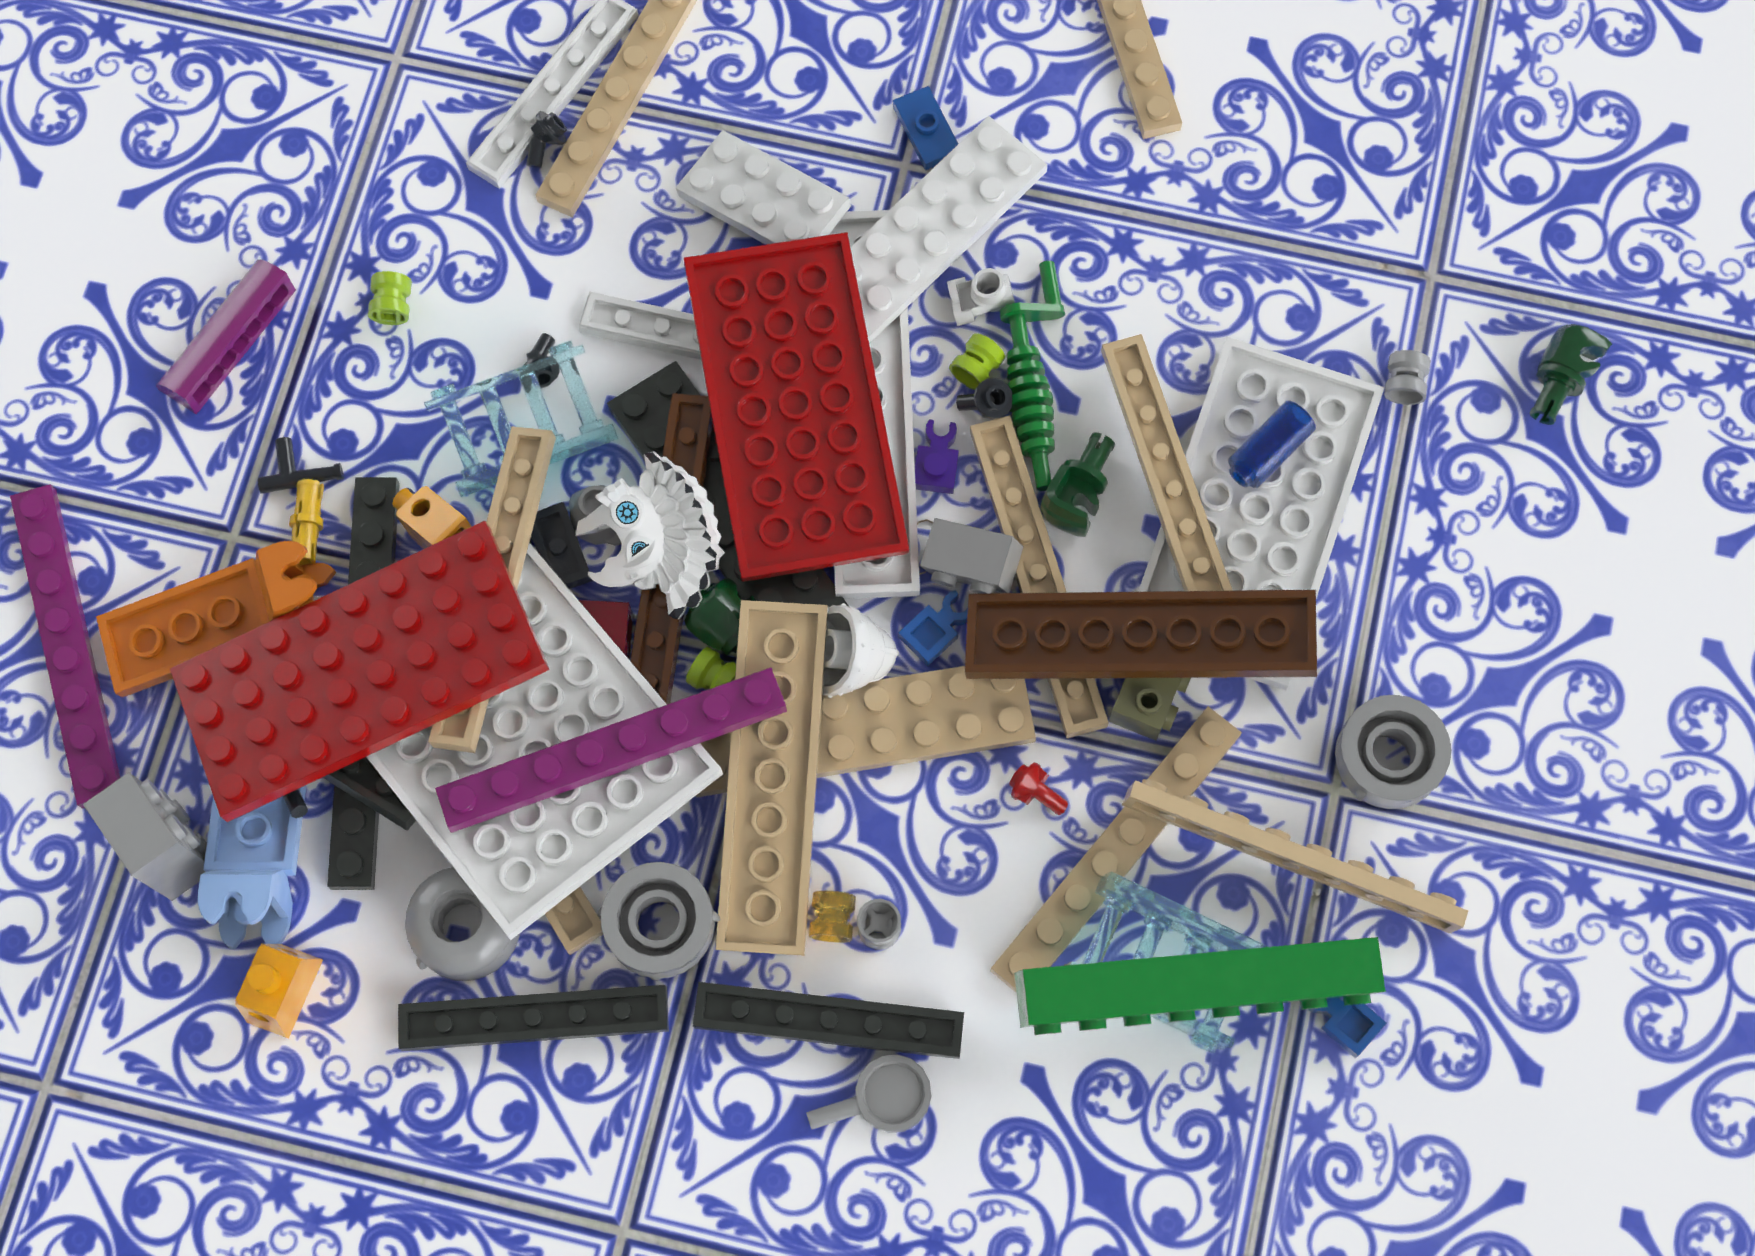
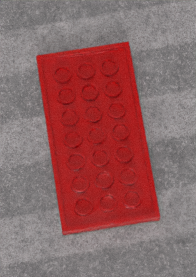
M848 232L684 257L685 273L741 582L908 554L910 549Z
M482 521L170 668L219 815L226 822L236 819L424 730L439 721L445 720L473 705L550 670L491 528L486 521Z

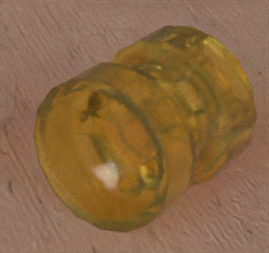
M839 891L813 892L812 908L816 911L815 916L818 918L810 922L809 938L833 943L851 942L853 926L847 920L850 919V914L855 911L856 896Z

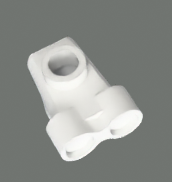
M986 268L980 270L973 280L966 281L965 277L947 281L957 326L975 322L976 316L987 312H996L1008 304L1015 303L1008 274L1002 275L996 269Z

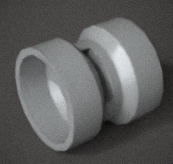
M1400 350L1390 354L1388 371L1391 373V378L1385 384V398L1402 405H1415L1424 402L1427 395V384L1424 382V377L1430 371V357L1413 350Z
M873 899L866 902L860 908L857 916V928L861 941L867 947L875 950L887 949L894 945L901 933V916L894 904L884 899Z

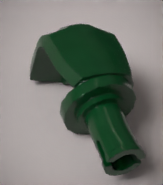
M1571 324L1558 328L1538 365L1536 376L1544 387L1534 407L1529 412L1530 416L1536 420L1539 414H1543L1539 421L1540 423L1546 425L1554 424L1566 396L1581 395L1586 386L1584 378L1594 375L1601 366L1598 362L1584 361L1580 355L1591 360L1599 357L1602 358L1612 343L1606 337L1585 326Z
M1094 432L1091 434L1089 442L1079 460H1066L1059 467L1043 495L1040 505L1041 512L1046 521L1056 528L1077 537H1086L1091 522L1089 521L1088 513L1075 506L1081 505L1092 516H1096L1099 510L1097 495L1103 494L1108 485L1107 478L1101 470L1111 451H1113L1115 442L1105 435L1102 443H1100L1099 440L1102 433Z
M724 578L717 583H711L707 589L700 590L703 599L698 607H689L684 622L687 629L700 641L718 651L721 650L728 656L732 652L737 653L741 599L738 597L736 583L729 578ZM752 595L747 599L749 601H756Z

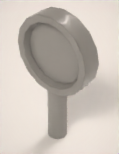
M898 1054L881 1056L870 1062L859 1075L855 1097L806 1112L811 1130L862 1114L864 1120L875 1129L888 1133L905 1132L918 1125L928 1112L932 1097L930 1080L924 1069L911 1058Z

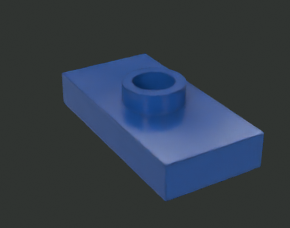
M929 85L893 100V109L925 171L934 168L959 143Z

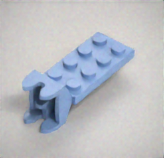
M306 785L299 788L304 801L306 794ZM283 796L229 822L220 817L213 797L203 868L205 873L200 874L198 888V907L201 915L208 923L215 925L219 920L221 939L230 949L235 950L245 938L246 928L249 923L250 925L256 924L259 921L262 923L261 936L266 944H282L288 934L293 902L287 876H296L303 817L293 818Z

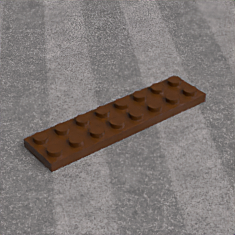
M1316 590L969 594L965 675L967 679L1317 677Z

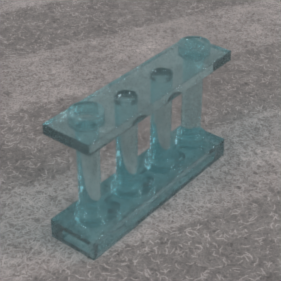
M572 340L549 348L551 356L457 391L454 384H450L430 392L432 400L424 402L426 410L430 412L441 408L464 470L461 471L463 479L455 482L460 497L496 485L501 465L487 470L485 463L479 462L456 402L480 393L504 454L511 426L496 387L508 382L520 380L538 429L552 430L556 440L550 464L619 439L613 423L604 426L602 419L597 420L574 358L585 355L586 352L583 344L574 347ZM557 364L560 367L582 425L578 427L581 435L566 441L563 433L558 434L535 375L536 372Z
M1111 871L1101 877L1095 890L1096 894L1105 898L1103 903L1107 907L1082 964L1103 962L1123 913L1128 914L1129 910L1144 916V923L1147 925L1133 959L1153 958L1163 932L1168 933L1169 929L1185 936L1184 942L1187 945L1183 955L1208 952L1210 948L1218 952L1268 946ZM1071 961L1067 964H1064L1063 966L1076 965L1078 963ZM1212 1010L1207 1011L1203 1023L1197 1020L1169 1023L1168 1014L1151 1015V1017L1192 1036L1191 1044L1211 1053H1215L1217 1048L1220 1050L1231 1048L1235 1041V1038L1219 1031L1224 1018H1213Z

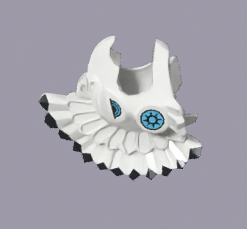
M654 451L644 454L646 470L640 475L639 486L629 487L623 479H619L614 484L605 487L602 492L595 496L603 504L587 517L578 521L575 536L597 533L612 528L622 543L621 551L617 556L606 558L605 566L601 572L594 573L588 571V576L593 581L607 587H624L634 584L635 587L648 590L656 588V585L659 584L661 592L666 594L669 616L674 619H680L686 607L694 608L699 606L703 599L700 590L707 589L710 586L708 571L719 569V559L725 552L718 545L721 539V535L717 530L718 520L714 516V505L707 499V491L699 486L697 479L688 475L683 467L674 465L667 457H660Z

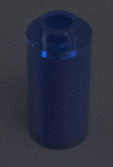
M1285 401L1228 458V463L1231 467L1229 473L1234 481L1242 487L1251 486L1259 488L1316 430L1315 422L1309 413L1297 403Z

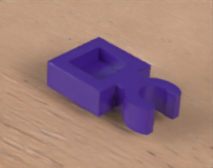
M928 420L925 428V437L930 446L918 445L915 463L916 490L954 494L959 450L948 448L956 440L957 426L955 422H950L949 432L946 435L938 436L934 433V420Z

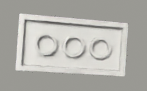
M724 130L720 132L676 186V191L680 198L765 245L829 235L851 207L848 196Z

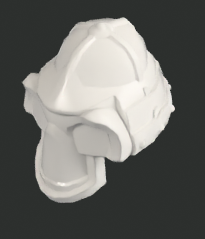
M845 603L828 607L822 695H827L829 698L836 695L842 696L866 686L869 682L881 680L891 670L899 654L898 650H896L895 642L885 630L876 626L868 616L860 613L858 609L848 607Z

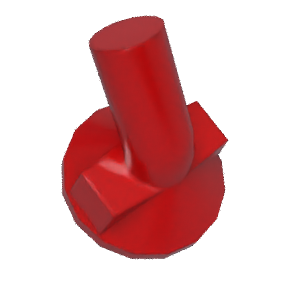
M1037 762L1029 766L1023 764L1012 776L1009 785L1013 788L1011 798L1014 800H1019L1029 805L1035 798L1056 815H1061L1068 807L1067 800L1044 784L1049 775Z

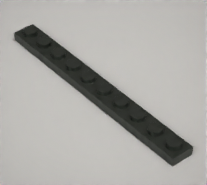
M355 477L348 585L395 563L398 518L396 517L397 509L393 507L392 503L400 487L397 477ZM335 785L327 887L330 890H375L379 813Z

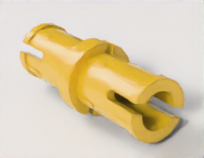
M303 479L297 482L296 505L294 514L289 519V527L292 528L291 541L299 542L308 550L299 562L301 565L316 564L317 539L319 532L323 530L324 520L321 518L324 484H320L319 481L312 479Z

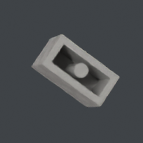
M934 518L920 566L932 575L931 581L944 586L955 587L956 582L971 585L969 590L977 594H990L996 591L1010 593L1024 546L1010 535Z

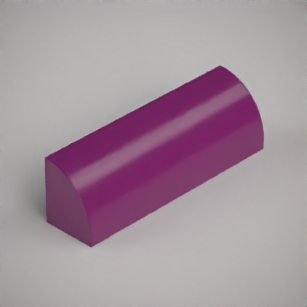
M258 259L156 384L157 389L197 414L296 291L287 273L265 260Z

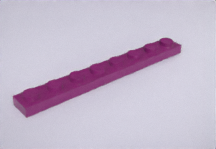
M49 484L11 495L10 499L76 804L84 809V803L121 777L57 490Z
M770 667L444 784L435 789L447 827L453 833L787 712V708L773 670Z

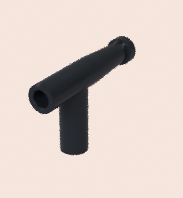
M281 437L275 440L279 474L259 477L257 482L260 493L264 494L297 488V482L303 479H312L319 482L331 479L341 480L344 479V473L341 463H336L330 467L296 471L292 439Z

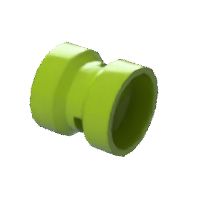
M381 271L373 274L370 290L374 296L368 305V317L374 322L384 325H401L408 322L410 307L406 303V298L411 294V278L393 271Z
M974 333L965 344L966 351L962 355H957L949 365L953 376L972 390H975L980 382L988 379L989 373L992 370L998 369L1006 357L998 344L979 333Z
M709 646L705 647L692 663L685 681L695 689H712L735 680L736 663L730 662L724 665V661L720 658V654Z

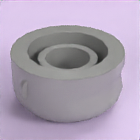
M1383 695L1368 700L1359 706L1349 717L1337 738L1335 757L1342 781L1359 801L1362 800L1375 807L1399 809L1419 803L1438 787L1450 765L1452 749L1450 737L1444 723L1431 708L1411 697ZM1388 737L1398 741L1405 747L1410 757L1409 766L1403 770L1393 771L1384 768L1377 762L1373 754L1375 739Z
M665 862L645 863L633 867L621 875L610 887L603 901V906L597 913V915L601 916V929L605 942L617 960L628 970L640 976L649 977L652 980L670 978L682 974L695 966L704 956L712 941L715 922L720 921V917L714 912L708 893L699 879L688 870ZM658 902L671 904L679 912L680 920L675 932L664 940L655 941L644 937L639 932L638 925L640 914L644 909Z
M453 867L442 869L422 882L412 895L406 910L405 929L407 940L413 953L417 956L416 964L419 969L423 970L428 967L438 975L455 981L480 979L497 971L507 962L515 950L520 934H518L512 940L508 938ZM461 904H473L478 907L481 912L482 921L476 933L464 941L449 940L445 936L443 929L444 919L448 912Z

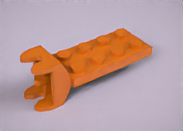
M282 541L258 549L255 559L245 560L96 616L115 694L123 698L171 680L173 677L170 668L315 601L313 594L316 589L329 583L336 574L335 569L325 563L299 564L308 552L307 548L299 542Z

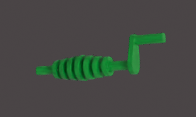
M1050 260L1039 264L1045 303H1012L1002 307L999 311L1001 321L1010 324L1013 349L1006 354V362L1009 365L1007 368V380L1010 381L1008 386L1012 391L1011 418L1013 425L1018 427L1015 431L1017 438L1020 442H1023L1020 445L1022 455L1032 459L1037 491H1046L1052 481L1048 455L1055 450V440L1051 438L1055 434L1054 424L1051 422L1054 419V409L1051 407L1053 405V395L1049 391L1048 378L1044 376L1045 368L1043 363L1039 361L1041 355L1037 347L1029 344L1026 322L1056 320L1065 316L1064 305H1062L1055 262Z

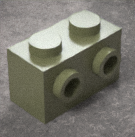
M1125 678L1111 712L1109 722L1157 741L1161 728L1170 732L1179 707L1171 705L1177 690L1183 693L1186 692L1191 678Z

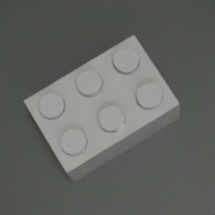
M128 772L83 804L131 876L171 901L200 881V874L205 873L203 868L207 842L199 833L195 834L186 824L190 818L176 799L171 800L164 790H158L148 778L142 782Z

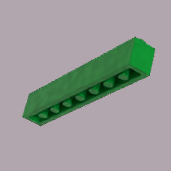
M1378 937L1022 969L1014 973L1020 1028L1034 1027V1035L1062 1033L1061 1024L1077 1022L1079 1024V1031L1106 1029V1020L1123 1018L1124 1027L1152 1024L1151 1015L1168 1014L1169 1023L1196 1020L1195 1011L1212 1010L1213 1018L1240 1016L1239 1007L1256 1006L1257 1014L1283 1012V1003L1299 1001L1300 1010L1328 1007L1327 999L1343 997L1344 1006L1371 1003V994L1386 992Z

